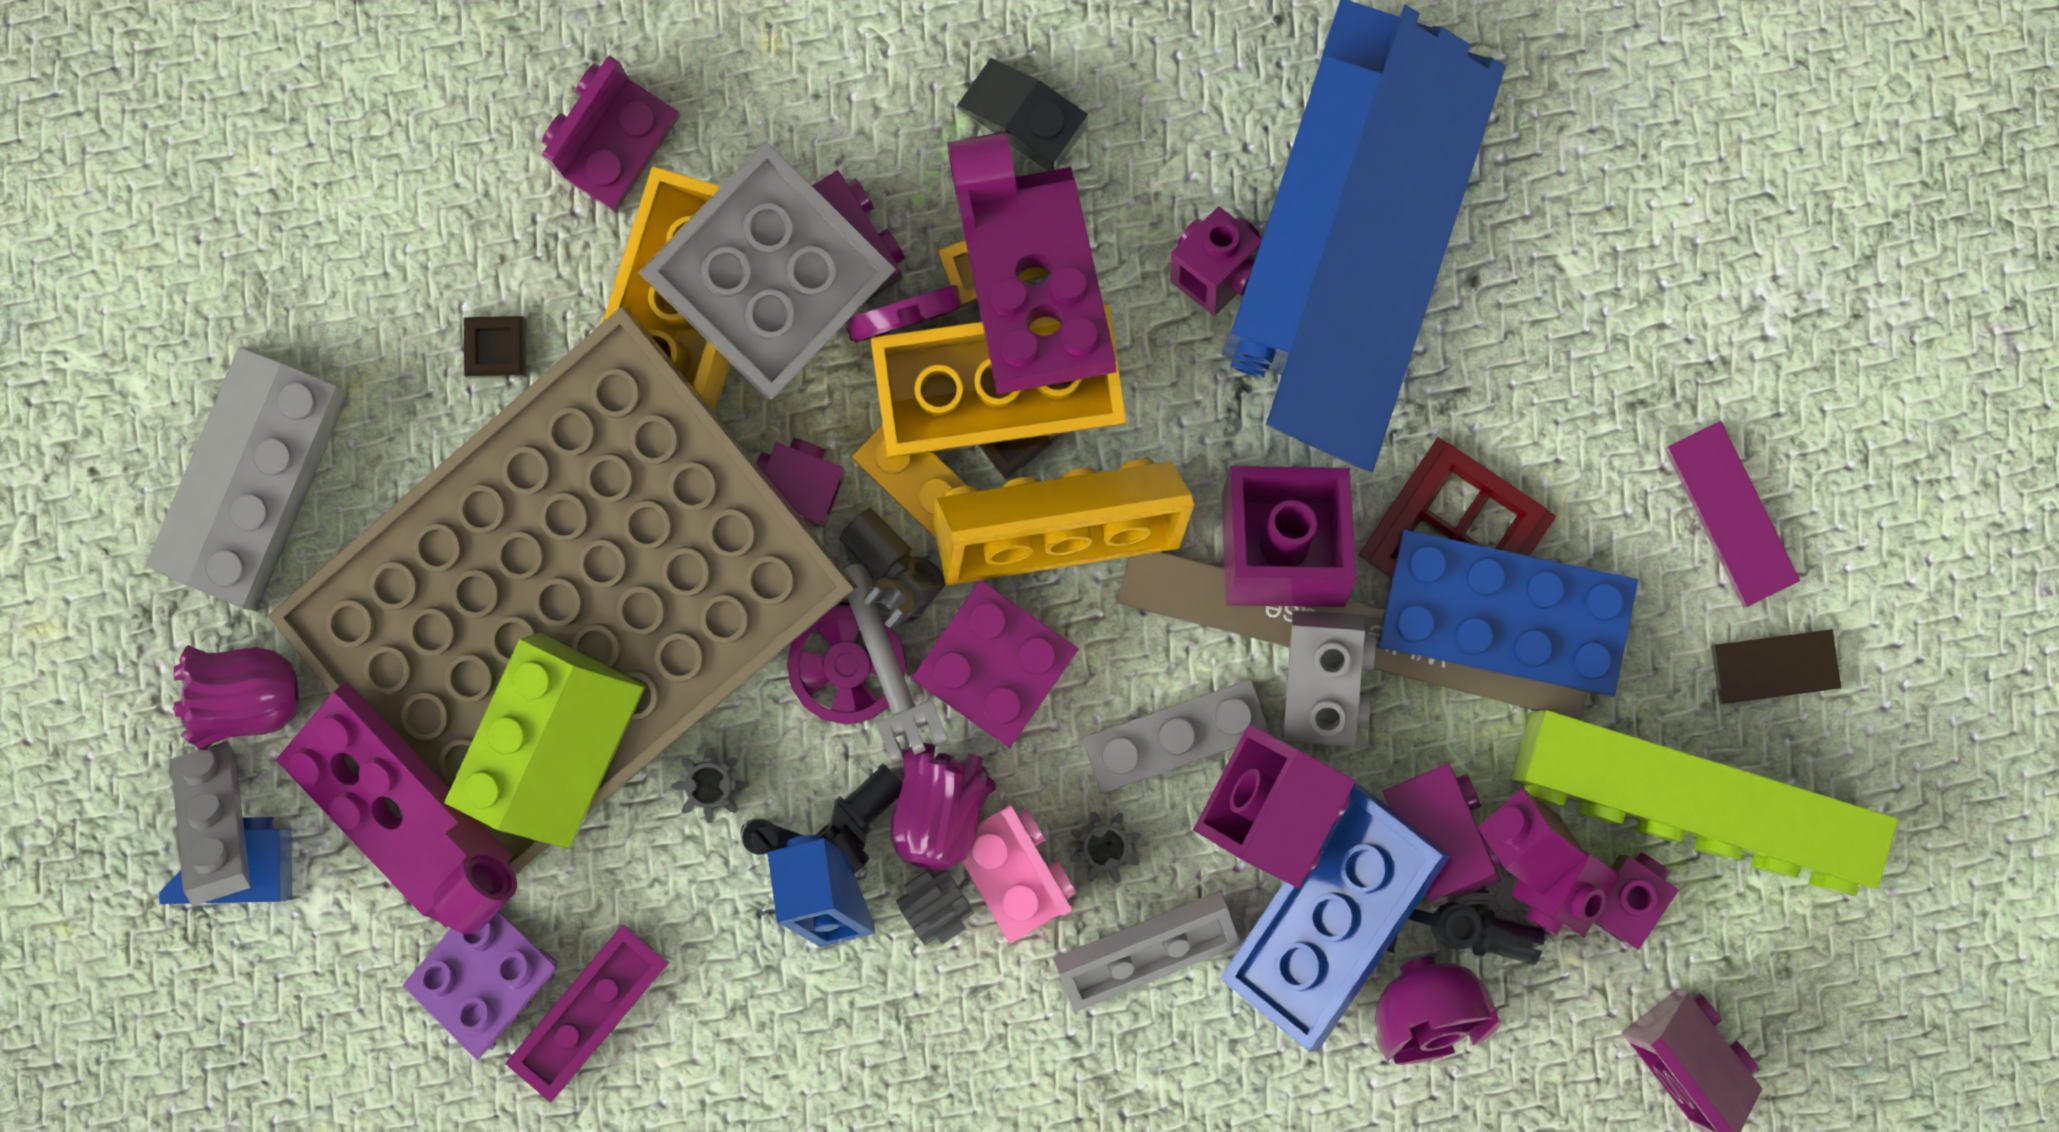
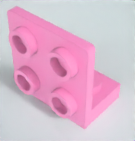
M1012 804L978 823L974 843L967 858L962 861L1009 944L1060 914L1063 917L1072 912L1073 909L1067 899L1077 894L1059 861L1047 866L1036 846L1046 841L1029 810L1026 809L1017 814Z

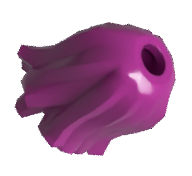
M187 645L179 658L180 664L174 666V681L185 680L184 687H182L181 700L174 702L173 705L175 717H181V720H185L183 725L186 730L181 734L182 738L199 750H207L213 743L229 737L265 735L279 731L296 716L299 704L296 671L287 659L274 650L252 647L227 652L206 653Z
M924 743L926 751L916 755L912 747L902 749L904 779L891 818L890 838L896 854L908 864L935 871L948 870L967 858L974 843L981 808L987 796L996 790V783L988 776L986 768L982 766L983 758L976 754L969 753L964 765L962 762L951 761L952 756L946 753H938L934 758L936 746L930 743Z

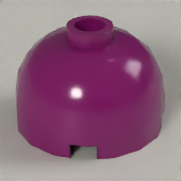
M1433 956L1416 958L1400 967L1402 975L1387 985L1378 1000L1375 1015L1377 1034L1385 1059L1389 1061L1393 1057L1395 1064L1399 1065L1422 1063L1454 1054L1455 1050L1452 1045L1465 1038V1036H1470L1474 1046L1494 1034L1501 1025L1494 1002L1484 983L1470 969L1455 963L1436 964Z

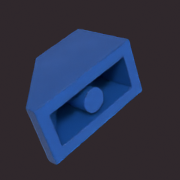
M243 817L251 888L204 903L282 902L292 900V828L274 829V817ZM181 870L159 892V904H190L183 892Z
M802 835L788 840L786 848L767 852L776 919L779 924L819 947L875 934L874 921L846 853L820 835Z

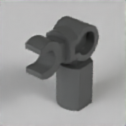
M871 507L858 514L839 537V540L879 579L865 595L863 602L867 606L879 602L888 607L892 615L885 624L889 628L899 627L909 614L918 615L923 613L945 587L944 575L934 563L923 557H911L909 554L912 548Z

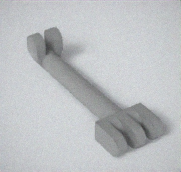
M853 564L843 568L858 588L842 601L844 604L850 603L893 716L876 722L892 764L903 760L902 748L895 737L905 733L915 755L926 751L918 728L929 724L930 735L937 746L948 742L933 701L931 700L915 707L876 604L873 603L867 606L863 602L865 595L875 584L869 569L860 564Z

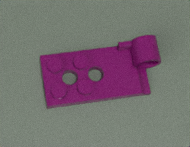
M1006 131L947 142L955 194L997 395L1116 373L1115 354L1072 168L1067 167L1015 177ZM1031 267H1040L1050 273L1046 281L1037 285L1026 284L1018 277L1024 270ZM1042 317L1054 318L1062 324L1055 333L1050 335H1038L1029 329L1033 321Z
M348 682L331 693L276 759L285 771L423 916L435 919L445 928L449 926L460 933L473 934L479 932L515 894L517 879L513 869L508 864L513 856L479 820L444 803L450 789ZM344 753L356 760L360 767L359 775L353 773L348 768L344 759ZM385 797L392 799L399 806L402 819L395 817L389 811Z

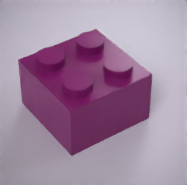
M1230 466L1221 495L1226 605L1345 607L1356 581L1350 468Z
M979 580L911 679L1001 743L1011 748L1079 648L982 580Z
M1249 725L1233 752L1193 831L1243 861L1299 889L1305 876L1310 874L1317 866L1321 856V846L1333 823L1340 819L1346 811L1350 800L1349 793L1356 780Z

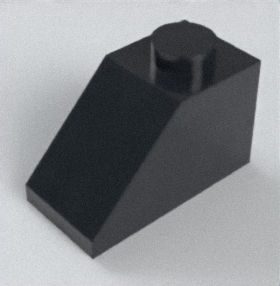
M993 58L989 59L957 104L958 109L991 132L999 133L1006 131L1011 146L1047 171L1058 169L1087 128L1088 114L1049 86Z

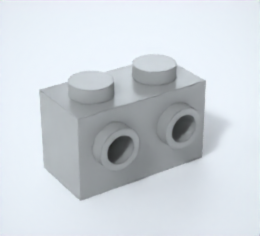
M1292 610L1283 742L1356 747L1357 728L1369 729L1371 693L1360 692L1362 670H1374L1376 635L1365 634V618L1363 615Z

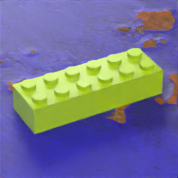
M1548 710L1529 712L1509 781L1524 785L1523 789L1542 803L1552 806H1564L1566 799L1574 800L1581 803L1578 814L1611 824L1613 822L1623 824L1624 818L1629 817L1638 820L1636 832L1665 841L1681 842L1683 834L1694 837L1696 840L1693 849L1724 859L1731 858L1735 860H1740L1741 853L1753 856L1750 867L1775 875L1798 878L1801 870L1811 874L1808 885L1841 895L1844 893L1857 896L1859 887L1878 889L1898 823V818Z

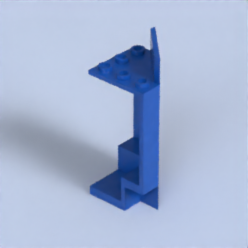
M1340 0L1324 43L1325 47L1310 90V96L1234 325L1224 344L1221 355L1232 358L1231 368L1251 376L1264 378L1266 371L1282 375L1265 424L1266 426L1350 465L1373 473L1506 66L1492 57H1483L1469 52L1471 44L1441 26L1429 27L1417 23L1420 13L1406 4L1400 15L1395 16L1350 0Z

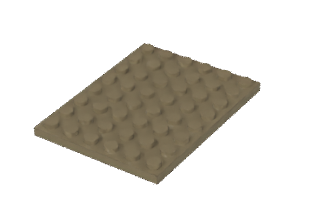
M620 307L267 616L330 694L348 682L449 789H451L520 638L540 632L646 685L588 810L587 817L857 589L858 586L629 308ZM481 822L513 856L508 864L513 869L515 876L520 874L553 846L552 844L499 831Z

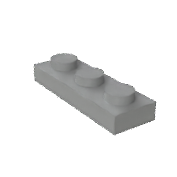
M1249 679L1082 737L1100 792L1103 794L1235 748L1249 725L1269 735L1271 734L1253 682Z
M228 741L210 746L207 750H197L170 759L183 892L190 904L195 906L251 888L236 756Z
M1218 891L1086 945L1079 946L1076 949L1053 957L1072 1008L1076 1012L1241 946L1226 902L1221 891Z

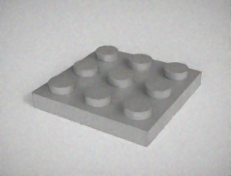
M766 141L651 258L638 274L768 400H773L896 269Z

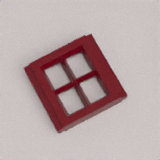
M1437 437L1358 556L1392 578L1401 531H1414L1421 519L1448 536V539L1482 546L1467 536L1466 532L1489 498H1492L1517 515L1495 549L1530 556L1556 518V515L1450 443ZM1452 473L1480 490L1456 527L1428 510Z

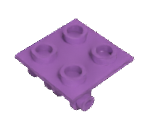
M498 911L479 932L465 934L451 928L402 986L476 1060H479L488 1049L493 1050L495 1048L496 1039L512 1021L517 1022L520 1016L518 1014L520 1011L531 1006L530 1000L547 980L552 981L555 978L554 972L557 970L556 966L559 963L544 949L536 948Z

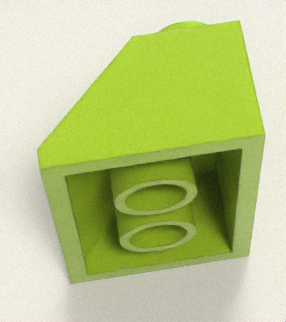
M540 632L520 638L444 803L496 830L567 849L571 848L646 685Z

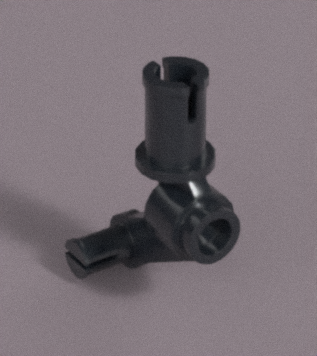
M883 763L876 772L846 799L839 796L835 800L831 822L816 834L822 836L846 853L854 874L869 860L868 854L863 850L866 835L871 831L868 825L898 799L902 788V782ZM762 818L746 821L747 823L742 825L740 831L741 842L744 847L757 855L786 848L788 840L802 836V834L774 825Z
M1449 902L1443 904L1434 913L1415 909L1408 918V920L1431 925L1434 938L1446 947L1453 949L1472 947L1475 956L1482 957L1488 952L1523 961L1532 966L1536 965L1542 951L1519 945V940L1522 939L1544 945L1545 941L1544 929L1538 926L1532 927L1497 918L1494 911L1487 908L1479 915L1474 908L1461 903ZM1398 935L1387 949L1388 952L1395 953L1394 949Z

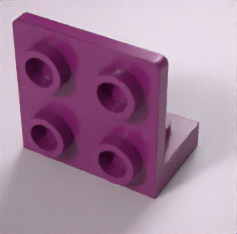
M609 55L601 66L594 63L584 73L575 91L580 98L568 116L563 113L558 114L547 128L542 138V143L547 147L543 151L542 156L558 176L615 213L681 115L677 110L631 81L621 63Z

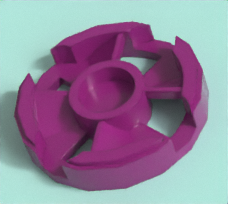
M952 285L854 316L844 326L847 328L850 340H854L857 343L960 309L959 306L962 303L957 285Z
M848 605L833 608L791 643L787 661L791 688L802 705L825 721L845 725L870 721L889 708L885 694L877 700L863 684L870 673L877 675L867 648L864 649L855 643L859 626L851 606ZM882 619L899 666L905 677L907 664L903 644L893 628H889L885 624L886 621ZM816 630L831 646L824 657L802 650L807 638ZM828 682L838 687L831 710L821 706L812 698Z

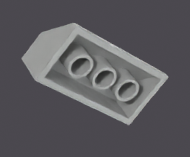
M238 347L145 566L235 606L257 612L349 393L334 384Z

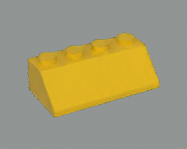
M652 166L602 323L620 307H628L715 413L731 363L646 282L638 272L721 186Z
M1110 304L1103 306L1116 359V373L998 395L996 393L982 322L871 337L887 458L1126 424ZM1042 317L1033 321L1029 329L1038 335H1050L1055 333L1062 324L1054 318Z
M1137 459L1123 464L1118 470L1096 473V470L1092 468H1079L1063 474L1060 479L1038 482L1034 477H1021L1006 482L1002 488L979 491L975 486L954 488L946 492L944 497L936 498L932 521L945 585L948 586L1179 549L1194 508V502L1191 492L1172 461L1154 464V461L1151 459Z

